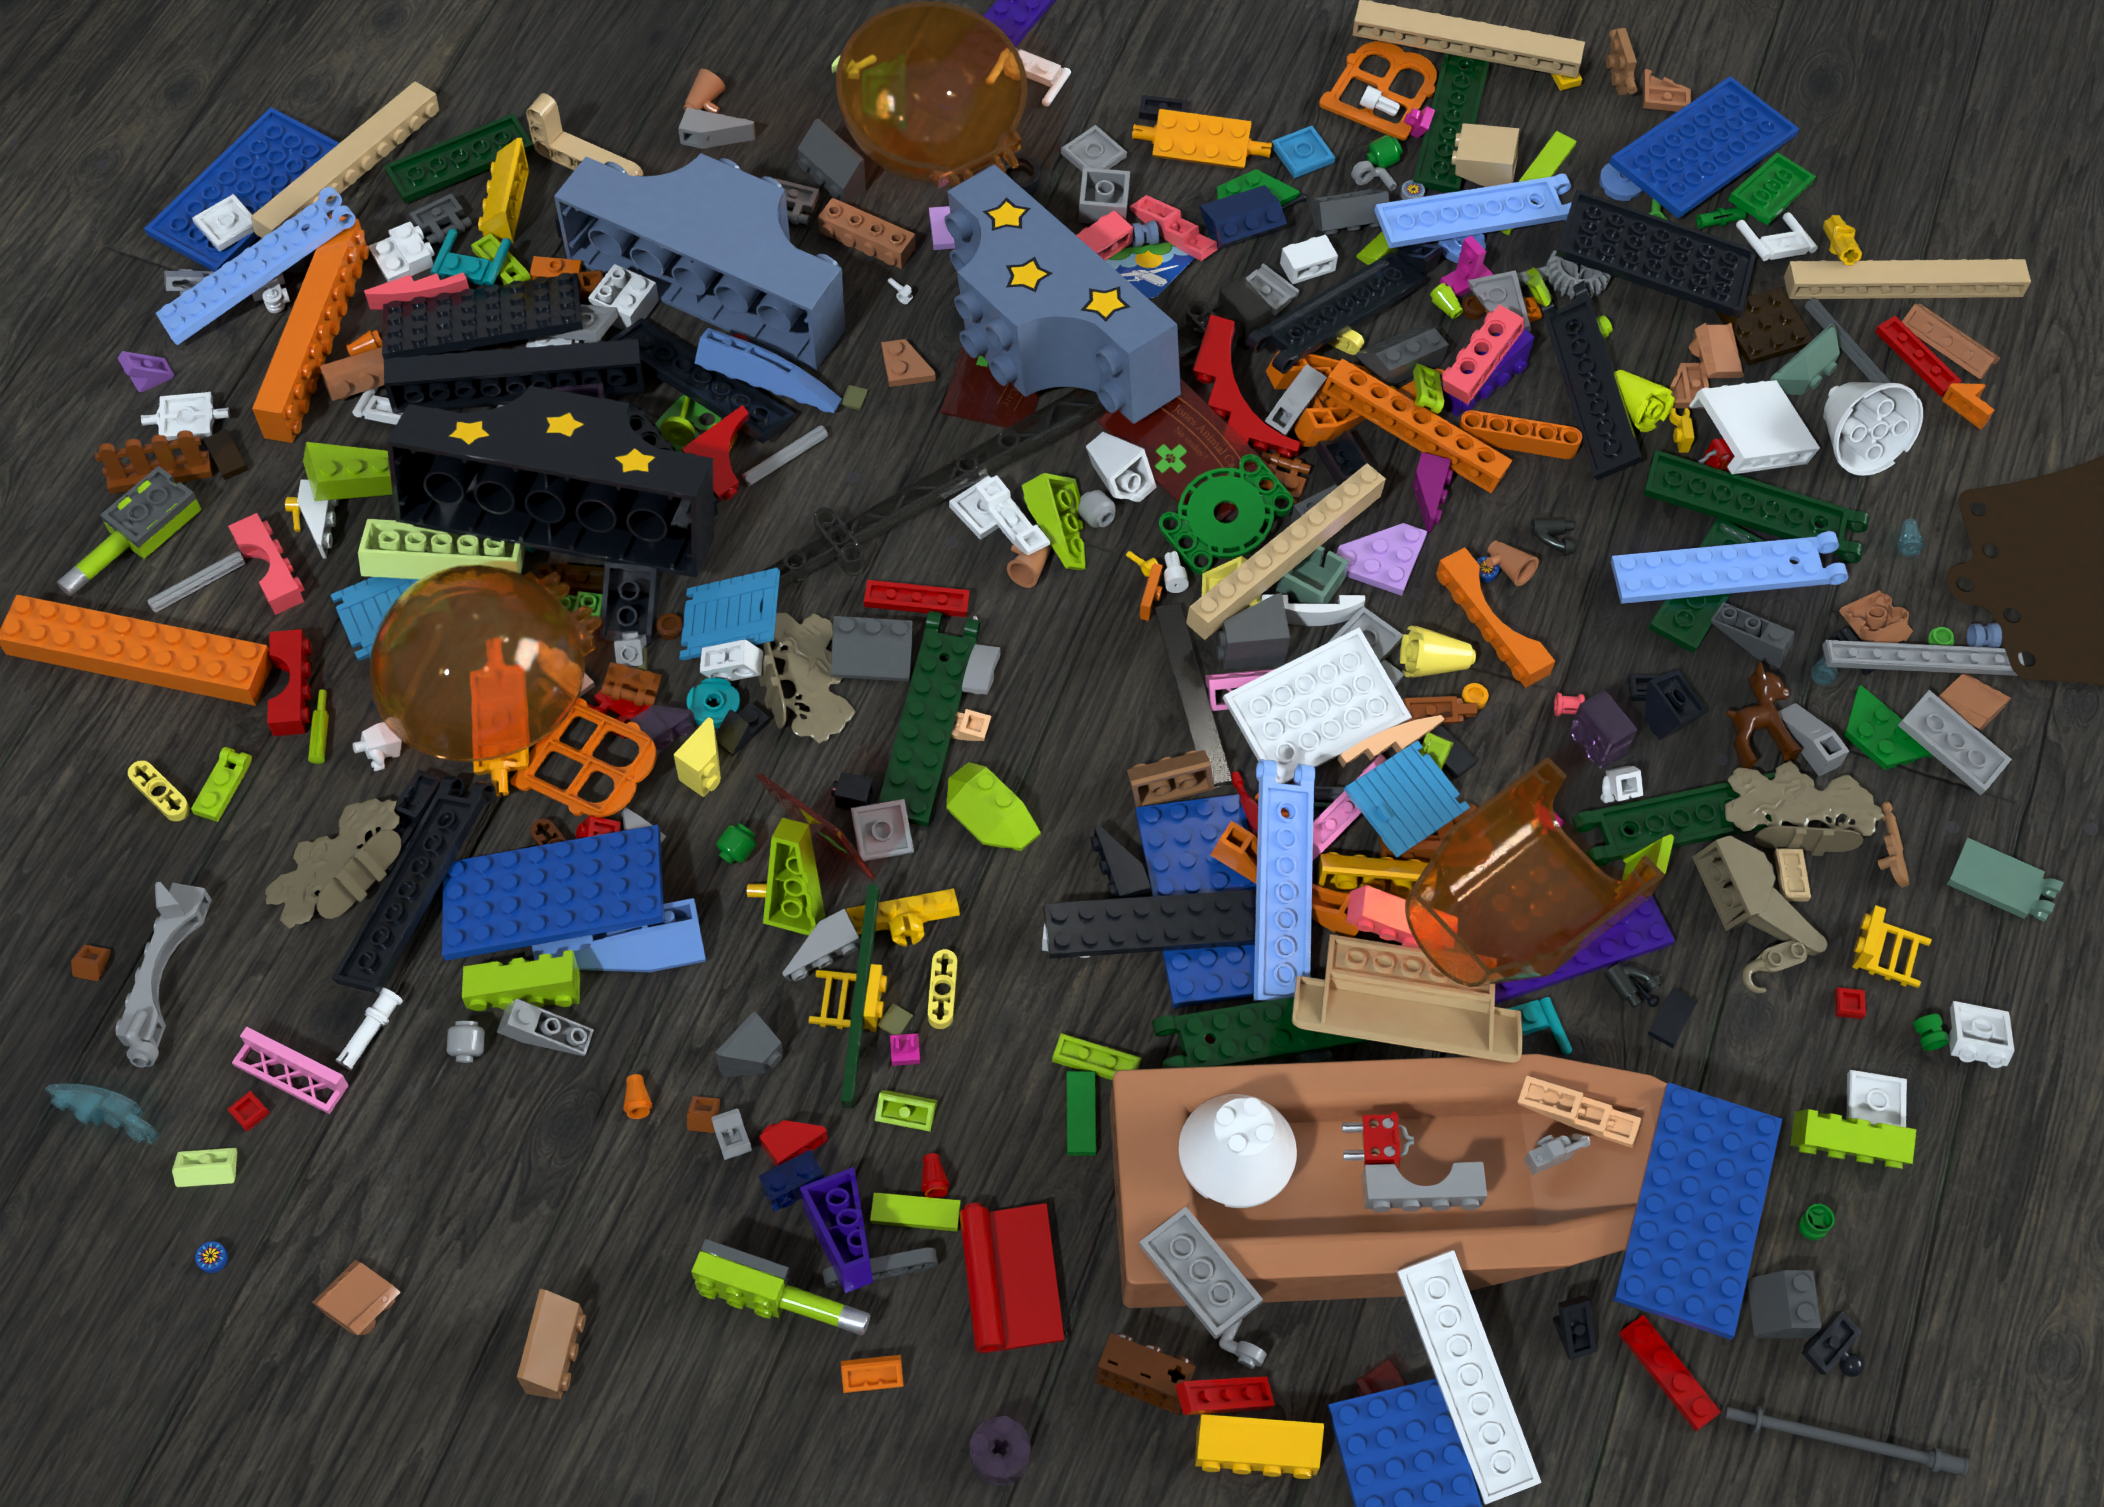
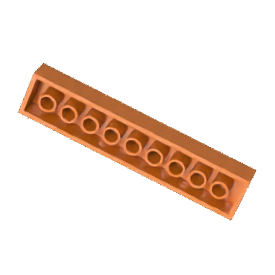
M341 216L339 221L345 220L347 217ZM355 218V223L352 227L342 230L316 248L252 408L265 439L293 443L296 434H299L301 431L303 416L309 411L310 398L312 394L316 393L317 380L319 375L322 374L319 366L325 365L327 355H330L332 352V342L335 335L339 334L340 321L342 316H345L347 313V303L349 298L354 295L355 283L357 278L361 277L363 262L369 257V246L366 245L364 230L361 229L359 219Z
M16 595L0 628V646L6 655L254 706L257 705L273 666L267 645L22 595Z

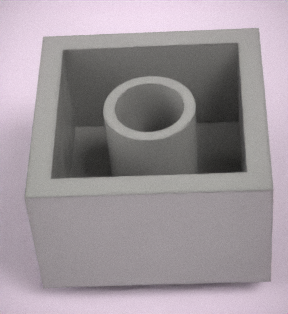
M1083 167L1078 223L1094 224L1100 217L1108 215L1114 210L1126 220L1130 171Z

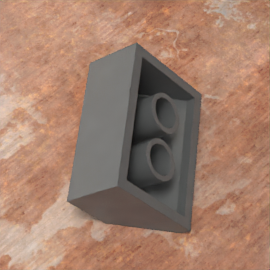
M820 119L814 120L798 147V164L804 172L807 171L814 178L818 185L824 186L833 198L847 204L866 191L864 159Z
M1368 189L1307 199V203L1316 229L1324 231V234L1338 233V229L1346 227L1347 231L1359 230L1361 225L1369 224L1370 227H1379L1380 224L1374 209L1376 204L1388 203L1389 195L1387 191Z
M1414 327L1357 352L1356 356L1373 377L1388 386H1393L1413 377V369L1417 363L1428 368L1442 364L1449 344L1435 328Z
M834 616L831 677L909 681L912 621Z

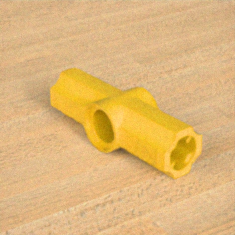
M1831 215L1823 224V229L1830 240L1829 251L1838 255L1844 265H1854L1862 256V252L1854 239L1855 229L1846 225L1840 215Z

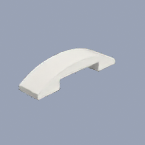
M997 475L975 486L980 499L993 520L1020 551L1030 555L1050 545L1049 539L1037 525L1032 526L1012 501L1010 491Z
M1262 595L1261 601L1273 595ZM1282 595L1287 623L1300 626H1325L1350 620L1365 603V595H1339L1337 604H1288V595Z

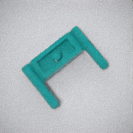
M449 229L430 273L432 275L437 274L438 277L442 276L443 278L464 273L468 283L494 285L512 244L511 240L503 238L495 258L491 262L489 259L450 253L458 232L456 229Z
M1550 997L1508 1008L1521 1011L1522 1036L1547 1029L1550 1026L1561 1053L1568 1055L1572 1052L1571 1045Z

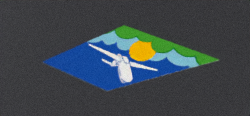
M1168 242L1124 248L1107 259L1106 262L1147 298L1157 297L1185 269L1194 257Z

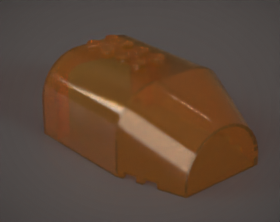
M1549 757L1542 760L1453 825L1407 896L1405 914L1409 929L1416 943L1440 972L1463 986L1478 987L1546 977L1553 974L1647 901L1665 876L1646 855L1641 858L1627 880H1617L1608 876L1592 862L1564 833L1556 820L1553 801L1567 775Z

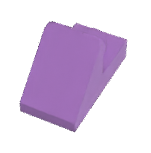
M122 351L118 357L125 373L130 376L138 392H144L174 377V373L165 358Z

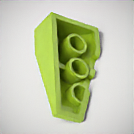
M1043 473L1023 484L1022 489L1027 507L1045 536L1049 539L1051 546L1065 568L1080 571L1086 569L1084 542L1080 538L1079 532L1083 529V521L1079 520L1078 505L1081 497L1076 480L1074 478Z

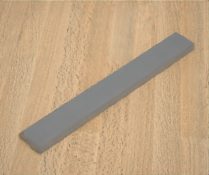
M1826 640L1822 644L1827 667L2018 676L2010 665L2005 648ZM2021 652L2018 655V660L2022 665H2024Z

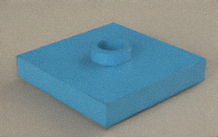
M1313 126L1272 141L1271 147L1293 178L1335 162V156Z

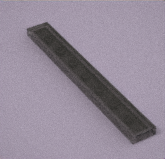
M1177 603L1155 607V616L1193 748L1196 751H1206L1211 764L1214 788L1231 785L1232 778L1181 605Z

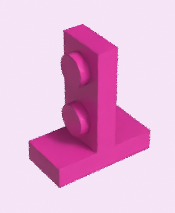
M1472 235L1463 240L1456 270L1440 279V284L1445 283L1447 286H1451L1457 298L1472 291L1468 286V280L1493 275L1483 264L1486 251Z

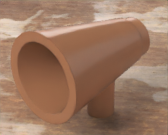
M700 69L685 101L684 111H686V108L699 110L704 108L708 112L717 114L720 108L711 103V101L725 90L722 80L711 71Z
M1497 540L1493 541L1488 547L1487 552L1491 557L1485 560L1488 567L1499 565L1516 586H1521L1529 581L1539 564L1537 557Z
M1013 544L1011 551L1019 555L1007 565V572L1010 578L1022 587L1031 588L1035 586L1049 556L1051 546L1048 545L1030 555H1026Z

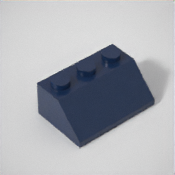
M1265 185L1199 206L1210 239L1217 242L1218 250L1279 231L1287 224L1279 200Z

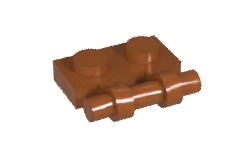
M1263 452L1261 460L1269 463V470L1291 494L1293 502L1299 503L1306 478L1299 477L1298 474L1300 472L1308 475L1311 465L1304 464L1302 460L1296 458L1290 460L1280 457V454L1275 452L1273 454ZM1277 466L1291 470L1290 474L1276 470ZM1263 480L1259 483V487L1264 491L1272 489L1273 483L1269 480Z
M610 662L601 694L611 696L613 700L619 701L620 698L635 702L634 705L642 707L644 704L653 707L662 675Z

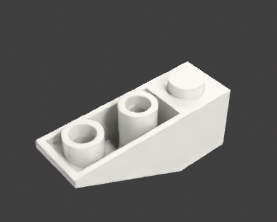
M300 480L297 498L298 505L322 558H327L328 548H332L333 544L331 527L336 525L334 508L339 505V499L314 501L309 480Z

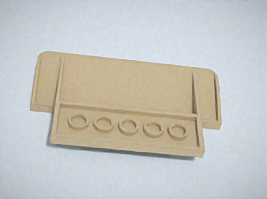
M1330 934L1325 980L1298 975L1296 977L1292 1023L1298 1028L1509 1063L1519 1061L1522 1055L1521 1011L1494 1007L1495 960Z

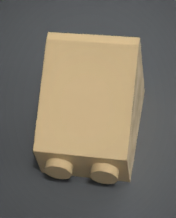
M1463 123L1461 133L1456 134L1455 147H1458V151L1453 150L1452 165H1456L1455 175L1484 187L1513 183L1518 155L1519 128Z

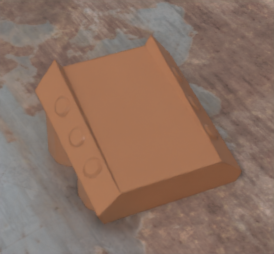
M1704 323L1694 330V338L1689 344V349L1692 354L1700 358L1699 367L1706 374L1707 378H1741L1744 376L1731 323L1728 325H1706Z
M1880 590L1841 607L1839 610L1863 642L1899 643L1903 640L1906 642L1913 632L1908 625L1909 612L1902 607H1893L1892 598L1887 594L1881 593Z
M1963 673L1938 696L1939 699L1979 731L1987 726L2012 699L1967 673Z
M355 1260L312 1303L351 1334L366 1335L375 1327V1318L382 1311L389 1309L401 1292L367 1266Z

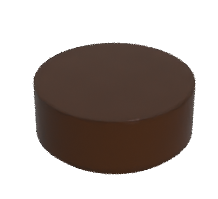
M1468 296L1463 301L1462 309L1464 311L1462 314L1466 318L1477 320L1484 316L1486 309L1476 296Z
M673 613L660 616L656 623L657 632L661 638L666 640L678 638L682 634L683 629L681 618Z

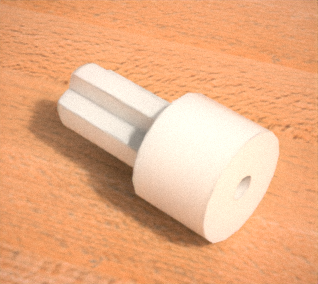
M1368 85L1360 105L1372 111L1374 108H1377L1391 116H1395L1400 105L1382 96V91Z
M1176 551L1167 552L1165 554L1167 569L1164 571L1166 589L1171 593L1183 592L1189 584L1187 572L1184 567L1180 566L1178 553Z

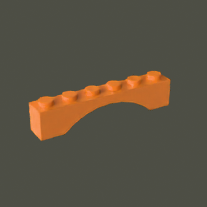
M1464 547L1441 559L1436 572L1439 582L1445 585L1451 592L1453 600L1462 606L1470 622L1475 623L1480 629L1482 637L1494 647L1499 659L1503 662L1505 661L1509 666L1513 677L1526 688L1549 676L1555 660L1541 642L1513 631L1492 612L1481 590L1479 580L1480 566L1468 550Z
M1231 821L1217 842L1211 856L1256 884L1258 839L1254 834ZM1312 883L1311 919L1339 936L1354 938L1359 931L1357 926L1346 923L1350 894L1332 891Z

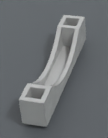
M172 883L169 893L180 905L185 915L170 919H164L160 915L154 922V934L151 942L149 941L145 946L144 961L142 966L136 970L135 985L132 992H129L126 997V1009L123 1017L118 1019L115 1028L116 1036L124 1046L130 1047V1044L125 1039V1032L136 1011L141 1009L146 1011L148 1016L138 1036L141 1040L153 1044L158 1049L166 1027L159 1005V985L162 973L177 946L190 933L203 925L212 901L205 888Z

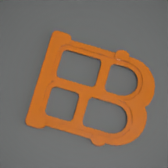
M1369 42L1362 45L1355 53L1347 56V67L1331 92L1328 91L1323 94L1319 101V106L1405 141L1412 129V126L1404 122L1406 114H1410L1413 108L1420 110L1426 98L1434 95V85L1437 78L1436 69L1430 60L1420 54L1404 52L1400 47L1389 42ZM1377 55L1390 62V69L1383 78L1359 69L1362 61L1367 56ZM1410 68L1422 73L1424 76V83L1413 99H1408L1388 89L1396 75L1403 69ZM1356 78L1377 87V90L1382 91V96L1398 103L1401 107L1406 108L1407 111L1400 122L1395 124L1375 116L1373 112L1376 108L1373 111L1366 107L1358 109L1341 102L1339 98L1350 80Z
M571 696L529 753L528 768L517 770L511 778V784L521 791L532 789L569 806V811L575 816L586 814L588 816L606 817L619 812L631 801L636 792L637 783L645 779L652 771L657 758V750L651 737L641 731L637 723L628 722L625 724L589 708L585 700L577 696ZM576 717H582L598 725L581 750L560 742V737ZM608 732H615L638 744L639 754L633 763L625 767H616L593 757V752ZM555 751L583 764L582 769L566 790L535 777V772L550 752ZM595 771L608 775L614 781V790L610 796L598 803L588 802L578 797L579 791Z

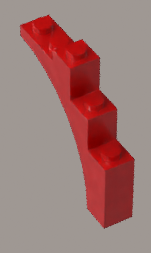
M1210 315L1193 368L1194 377H1197V381L1201 383L1211 384V382H1214L1208 402V411L1212 412L1211 415L1220 419H1226V416L1230 417L1223 437L1237 454H1240L1241 451L1247 453L1249 445L1253 444V447L1257 450L1267 451L1271 449L1277 451V454L1285 458H1291V456L1298 457L1300 442L1286 437L1266 425L1250 409L1238 389L1231 365V346L1235 332V322ZM1223 439V446L1227 447L1226 449L1228 451L1235 453L1232 450V448L1228 445V443Z

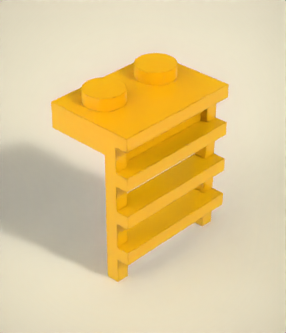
M1875 905L1870 914H1864L1861 921L1860 929H1862V932L1854 947L1856 954L1852 968H1862L1868 970V973L1871 975L1877 973L1885 976L1884 979L1888 981L1894 979L1901 982L1900 985L1906 986L1908 984L1919 988L1921 981L1911 978L1918 945L1921 943L1929 946L1932 939L1884 923L1886 909ZM1890 932L1895 934V939L1888 966L1885 969L1879 967L1878 964L1886 933ZM1904 937L1912 941L1902 975L1894 972Z
M870 965L863 1015V1029H870V1032H876L878 1018H882L884 1002L880 1001L881 992H886L887 976L882 974V965ZM816 970V977L826 978L821 1017L809 1016L810 1024H820V1027H826V1025L837 1026L838 1029L850 1027L851 1020H844L849 981H856L857 974ZM833 979L843 980L837 1019L827 1018Z

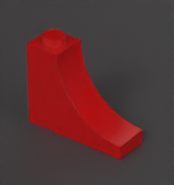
M743 405L682 448V453H692L698 456L713 458V492L716 494L719 502L723 499L728 501L738 493L739 481L735 477L730 465L729 449L738 429L749 420V412Z

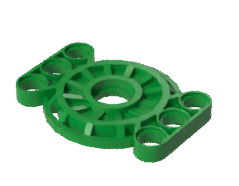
M1247 454L1241 458L1239 469L1217 468L1209 470L1190 482L1181 495L1178 514L1174 512L1164 513L1159 519V530L1194 573L1202 575V573L1212 569V557L1233 559L1257 549L1269 535L1274 515L1281 517L1291 513L1293 498L1258 456ZM1247 462H1254L1258 468L1254 472H1247L1243 466ZM1229 474L1228 476H1218L1213 478L1214 475ZM1207 478V481L1203 482L1200 486L1194 487L1200 481ZM1263 480H1269L1273 483V487L1268 491H1264L1259 487V483ZM1190 492L1192 495L1189 498L1188 505H1183L1185 498ZM1284 498L1289 502V506L1285 509H1279L1274 503L1277 499ZM1221 503H1231L1237 507L1238 516L1233 522L1221 523L1214 516L1215 507ZM1172 519L1178 525L1173 530H1167L1163 526L1164 522ZM1269 522L1265 532L1262 534L1264 523ZM1183 538H1189L1192 540L1193 545L1188 549H1183L1178 543ZM1199 556H1203L1209 562L1205 567H1197L1194 564V560Z

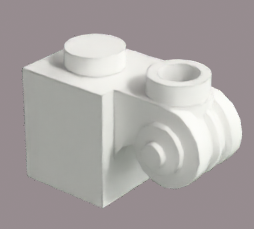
M283 273L252 293L254 301L264 300L265 306L270 313L281 312L285 308V304L290 302L287 289L281 286L285 284Z

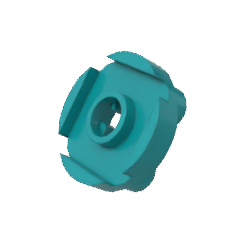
M722 678L702 680L701 684L695 689L693 686L687 696L688 712L693 723L701 726L710 717L713 720L714 729L720 728L730 709L737 714L740 711L741 703L737 689L735 690L730 682ZM711 699H717L719 705L710 707V705H707V702L711 703Z

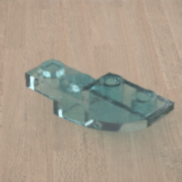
M51 1084L45 1088L52 1097L50 1100L51 1104L62 1111H65L66 1108L74 1112L73 1116L85 1125L91 1122L99 1127L105 1121L115 1129L121 1126L127 1130L126 1134L139 1143L145 1140L153 1144L159 1137L154 1127L140 1118L144 1112L139 1105L121 1094L108 1089L83 1084Z

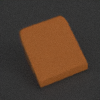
M602 270L578 272L581 301L588 300V297L602 281Z
M83 945L71 960L72 975L77 978L99 981L111 955V950Z
M692 1096L687 1112V1129L689 1131L714 1133L715 1130L711 1118L719 1114L720 1099Z

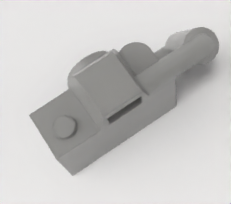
M192 269L164 271L166 291H180V295H182L183 292L191 289L200 283L204 277L214 272L193 271Z
M1574 1133L1571 1137L1562 1135L1554 1138L1552 1135H1549L1537 1142L1538 1148L1529 1151L1524 1161L1531 1174L1535 1175L1570 1160L1577 1149L1588 1147L1591 1141L1588 1136Z

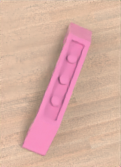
M1379 754L1362 771L1363 773L1358 778L1365 775L1378 765L1382 764L1387 759L1382 754ZM1345 790L1313 821L1312 861L1362 813L1348 797L1349 795Z

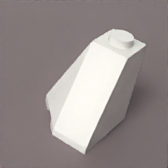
M1102 432L1086 446L1092 466L1113 497L1141 502L1157 488L1143 448L1105 432Z

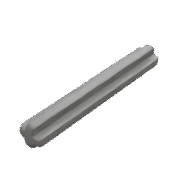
M818 426L742 475L744 482L748 486L756 483L828 437L826 429L823 426Z
M236 551L147 600L148 604L154 612H158L243 566L245 560L241 553Z

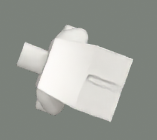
M393 720L377 723L364 730L361 735V741L353 743V750L355 753L365 751L367 758L374 760L371 762L372 768L374 767L373 770L379 771L385 769L384 759L386 757L392 756V758L400 756L402 740Z
M1623 766L1606 770V776L1603 778L1601 800L1604 803L1614 801V796L1617 801L1629 799V796L1631 798L1643 796L1641 770L1635 766Z

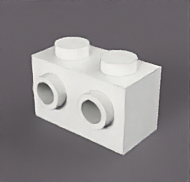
M1323 235L1282 248L1280 264L1291 284H1296L1335 271L1338 255L1327 236Z

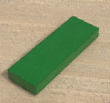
M1067 1071V1156H1096L1095 1071Z

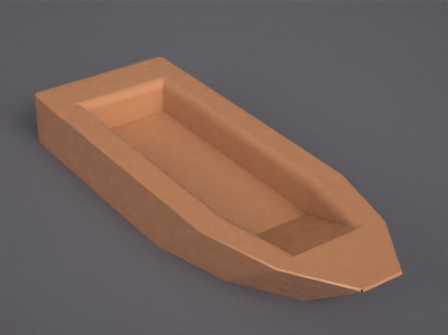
M1522 1054L1521 1059L1513 1063L1469 1056L1119 1070L1113 1075L1109 1107L1123 1304L1128 1308L1187 1306L1138 1246L1139 1241L1184 1207L1188 1208L1263 1298L1262 1303L1402 1297L1405 1294L1396 1270L1449 1250L1455 1251L1469 1291L1570 1267L1626 1249L1667 1083L1647 1074L1542 1054ZM1526 1076L1582 1092L1586 1098L1612 1105L1614 1110L1640 1117L1641 1124L1633 1148L1578 1130L1519 1105L1518 1099ZM1227 1094H1243L1261 1099L1278 1110L1292 1129L1297 1149L1294 1171L1285 1188L1274 1198L1261 1205L1249 1208L1226 1207L1225 1204L1214 1201L1209 1197L1207 1199L1198 1193L1183 1173L1178 1152L1182 1128L1190 1114L1197 1107L1214 1097ZM1392 1112H1396L1399 1125H1403L1407 1129L1408 1135L1414 1137V1145H1410L1407 1154L1400 1157L1398 1171L1406 1180L1419 1186H1432L1442 1182L1448 1176L1453 1163L1483 1162L1487 1190L1486 1200L1482 1206L1474 1210H1464L1462 1206L1450 1207L1443 1211H1435L1432 1207H1422L1412 1212L1403 1211L1402 1208H1391L1387 1212H1374L1373 1209H1364L1361 1177L1364 1161H1344L1343 1159L1344 1150H1363L1362 1132L1343 1133L1342 1123L1362 1122V1115H1390ZM1399 1129L1400 1152H1403L1404 1145L1410 1140L1406 1139L1403 1131ZM1579 1133L1590 1138V1145L1586 1148L1577 1149L1570 1160L1535 1175L1531 1174L1524 1161L1527 1153L1538 1148L1537 1142L1546 1136L1552 1135L1556 1138L1565 1135L1571 1137L1572 1134Z

